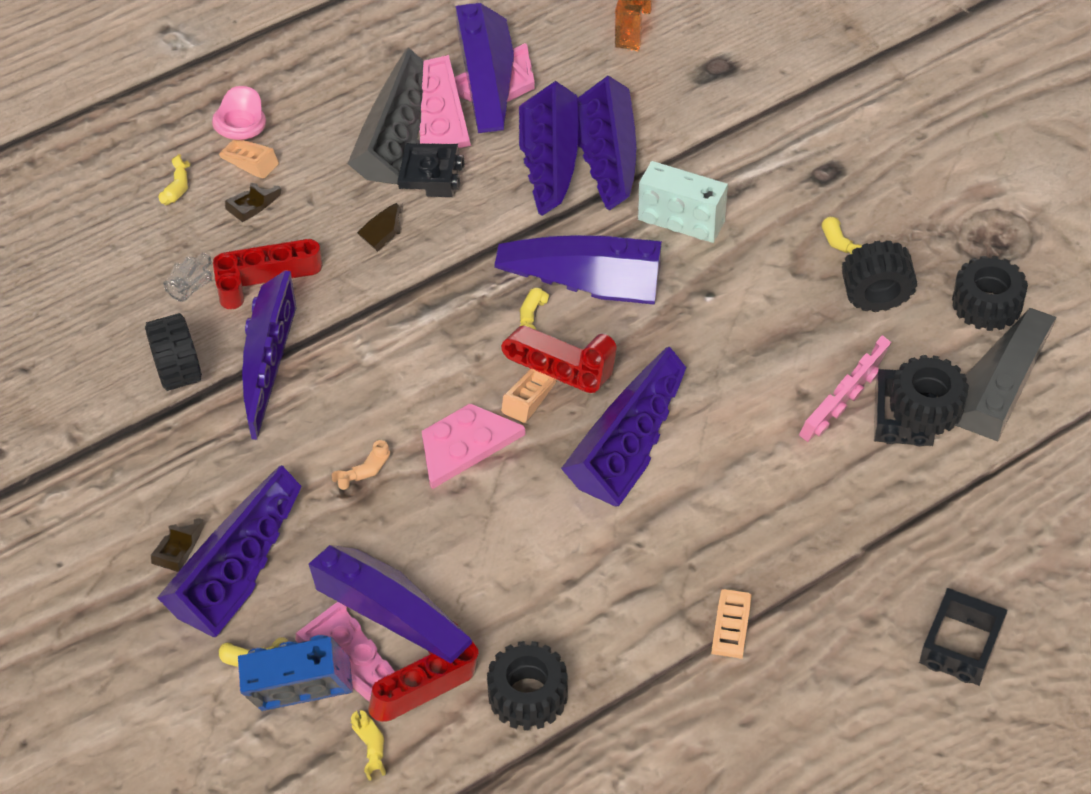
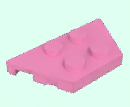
M526 43L513 49L514 61L512 63V75L507 102L535 89L528 45ZM466 72L454 77L460 98L471 101Z
M468 404L422 430L430 487L434 489L525 435V427L480 407Z

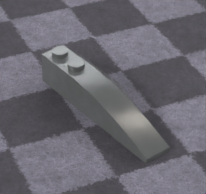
M409 47L404 51L381 89L361 129L348 161L350 167L369 181L398 185L397 180L406 143H420L418 131H420L421 123L419 117L422 101L424 60Z
M1029 308L966 374V383L969 384L968 396L961 420L955 426L994 441H999L1057 317Z

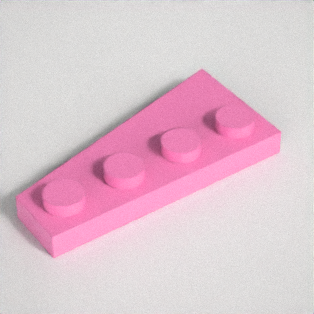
M449 55L425 60L423 64L420 143L458 144L459 148L471 146Z
M883 335L879 338L871 355L866 353L851 375L847 374L837 386L833 395L829 394L805 421L799 434L800 437L807 442L815 434L820 437L829 427L830 423L828 421L832 417L839 418L848 406L845 403L849 399L855 401L863 392V385L867 381L871 384L877 378L878 367L891 344L888 339Z
M336 602L296 632V642L310 641L311 637L318 635L332 637L350 656L353 689L370 702L374 683L395 671L387 660H383L378 654L376 645L371 639H367L355 617L352 618L346 611L347 606Z

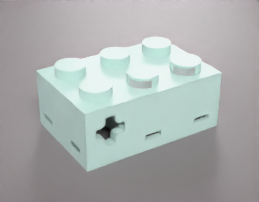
M651 161L639 182L638 220L714 243L725 222L728 184Z

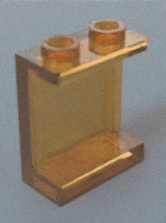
M618 0L615 9L616 48L640 50L642 13H651L652 0Z

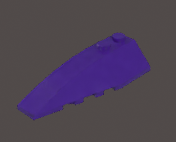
M482 3L455 6L457 31L478 133L504 130L512 63L514 61V51L507 19Z
M608 75L577 98L578 147L582 148L584 152L582 156L585 162L590 165V174L598 183L597 189L606 209L611 210L630 196L636 167L637 146L630 90Z
M556 80L519 106L520 150L525 153L524 164L530 171L528 178L529 182L534 185L532 193L538 214L541 216L562 203L574 172L578 147L577 95Z
M589 235L524 239L499 244L494 266L497 269L524 277H529L530 275L539 277L541 282L550 285L553 282L566 285L567 290L577 292L578 289L591 293V297L597 299L655 305L661 265L662 241Z
M284 271L261 286L258 297H254L252 301V316L247 318L245 324L246 340L242 367L243 397L251 439L253 440L258 439L297 308L291 271Z
M670 346L666 347L623 390L592 426L561 467L563 472L580 491L615 507L620 506L648 467L651 460L649 456L652 446L657 444L660 437L658 433L662 421H666L669 414L668 405L671 398H675L687 368Z
M283 465L275 469L209 536L157 598L178 620L212 637H216L253 592L256 586L255 580L257 575L264 568L268 560L266 556L271 545L276 543L280 534L278 530L283 520L287 519L302 486Z
M329 545L308 563L317 591L450 663L472 644L471 638L401 571L359 549Z

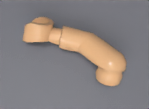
M383 440L374 442L373 450L363 464L352 467V470L334 471L332 473V481H338V487L344 490L350 486V481L352 480L360 481L377 475L390 456L387 442Z

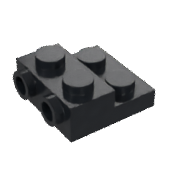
M406 143L397 180L399 189H425L427 197H453L454 190H459L461 184L458 171H463L465 164L464 155H460L458 144Z

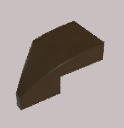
M250 183V191L242 192L225 200V209L241 222H244L276 200L281 195V187L274 185L271 189H263L258 187L257 183Z
M397 203L387 207L368 221L357 234L378 252L395 234H400L399 213H401V207Z
M194 519V524L184 527H178L176 524L170 525L169 535L164 536L151 554V564L179 572L200 536L204 526L203 519Z

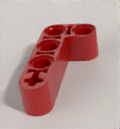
M303 239L218 254L213 259V268L220 304L226 309L239 308L244 302V286L266 283L284 271H291L292 279L317 274L322 269L319 243L312 239Z
M519 326L501 345L503 354L511 361L534 369L587 393H595L611 377L617 351L615 341L606 334H598L584 349H580L527 326Z
M472 642L452 663L429 652L430 655L376 681L372 687L369 702L371 717L380 722L391 721L469 681L474 675L479 655L477 646Z

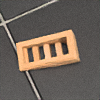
M232 140L219 153L222 159L262 179L266 178L279 163L273 148L245 140Z
M530 369L503 396L502 413L522 423H526L556 384V379Z
M726 589L721 590L711 654L743 659L752 598L750 593ZM724 615L742 617V620L727 618ZM722 627L737 629L740 632L722 630ZM720 638L738 641V645L720 642Z

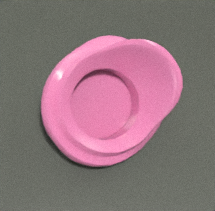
M247 86L231 88L225 94L221 106L213 115L212 125L215 131L223 137L233 140H246L259 135L265 128L266 116L261 110V99L257 91Z

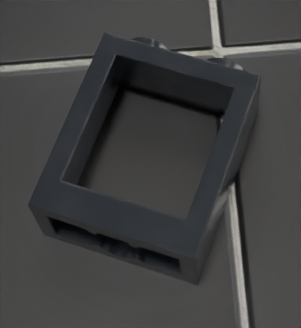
M878 369L875 385L874 442L933 446L936 432H932L931 435H924V432L919 431L917 434L912 432V428L908 427L906 429L901 426V420L885 419V396H891L894 376L897 370ZM920 393L926 397L937 398L936 395L931 393Z
M947 588L923 645L919 663L932 671L944 672L964 683H973L980 686L1003 628L1008 610ZM945 617L990 633L979 661L935 644Z

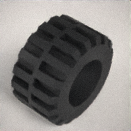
M886 240L885 242L874 241L871 244H863L861 248L852 250V254H848L845 257V262L842 263V275L848 300L850 303H853L854 307L861 308L863 311L872 310V312H879L880 310H890L893 307L897 308L902 305V302H907L916 291L917 278L911 255L908 249L902 247L900 243L892 244V241Z
M980 256L979 260L976 258L970 259L969 263H964L961 270L957 273L952 297L953 309L957 310L956 315L959 318H964V323L967 325L973 324L976 329L980 330L981 327L986 328L987 331H993V328L1002 330L1005 329V325L1010 327L1014 324L1015 320L1019 319L1023 309L1028 282L1025 280L1026 276L1024 272H1019V267L1016 264L1011 265L1007 259L1000 260L997 256H992V258Z
M177 313L146 322L145 331L162 387L169 391L200 382L202 373L187 322L182 314Z
M921 355L920 359L913 357L909 359L908 363H902L899 370L895 373L890 396V410L894 412L893 417L896 421L901 420V426L906 429L910 427L912 432L917 434L921 431L924 432V435H931L932 432H936L939 435L944 433V429L952 430L954 425L958 424L961 420L969 390V384L966 383V375L960 373L961 368L957 365L952 366V361L948 359L943 361L939 359V356L934 355L933 358ZM920 393H931L936 395L937 398L926 397Z
M525 641L518 642L517 647H513L512 644L506 646L505 653L499 651L495 655V661L490 662L489 672H487L489 704H491V710L494 715L499 714L501 722L505 724L507 721H510V727L515 729L519 725L523 726L524 730H531L530 726H537V729L544 728V722L547 721L551 724L556 721V714H562L564 705L567 704L568 673H566L565 662H561V656L557 652L551 654V647L544 645L541 648L539 647V642L534 641L531 642V645H525ZM522 679H534L544 685L539 690L530 693L520 692L511 687Z

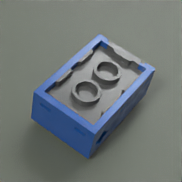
M326 635L314 636L310 638V641L302 643L284 642L278 648L268 650L265 648H255L249 650L248 654L238 656L240 693L261 711L353 693L350 656L332 637Z

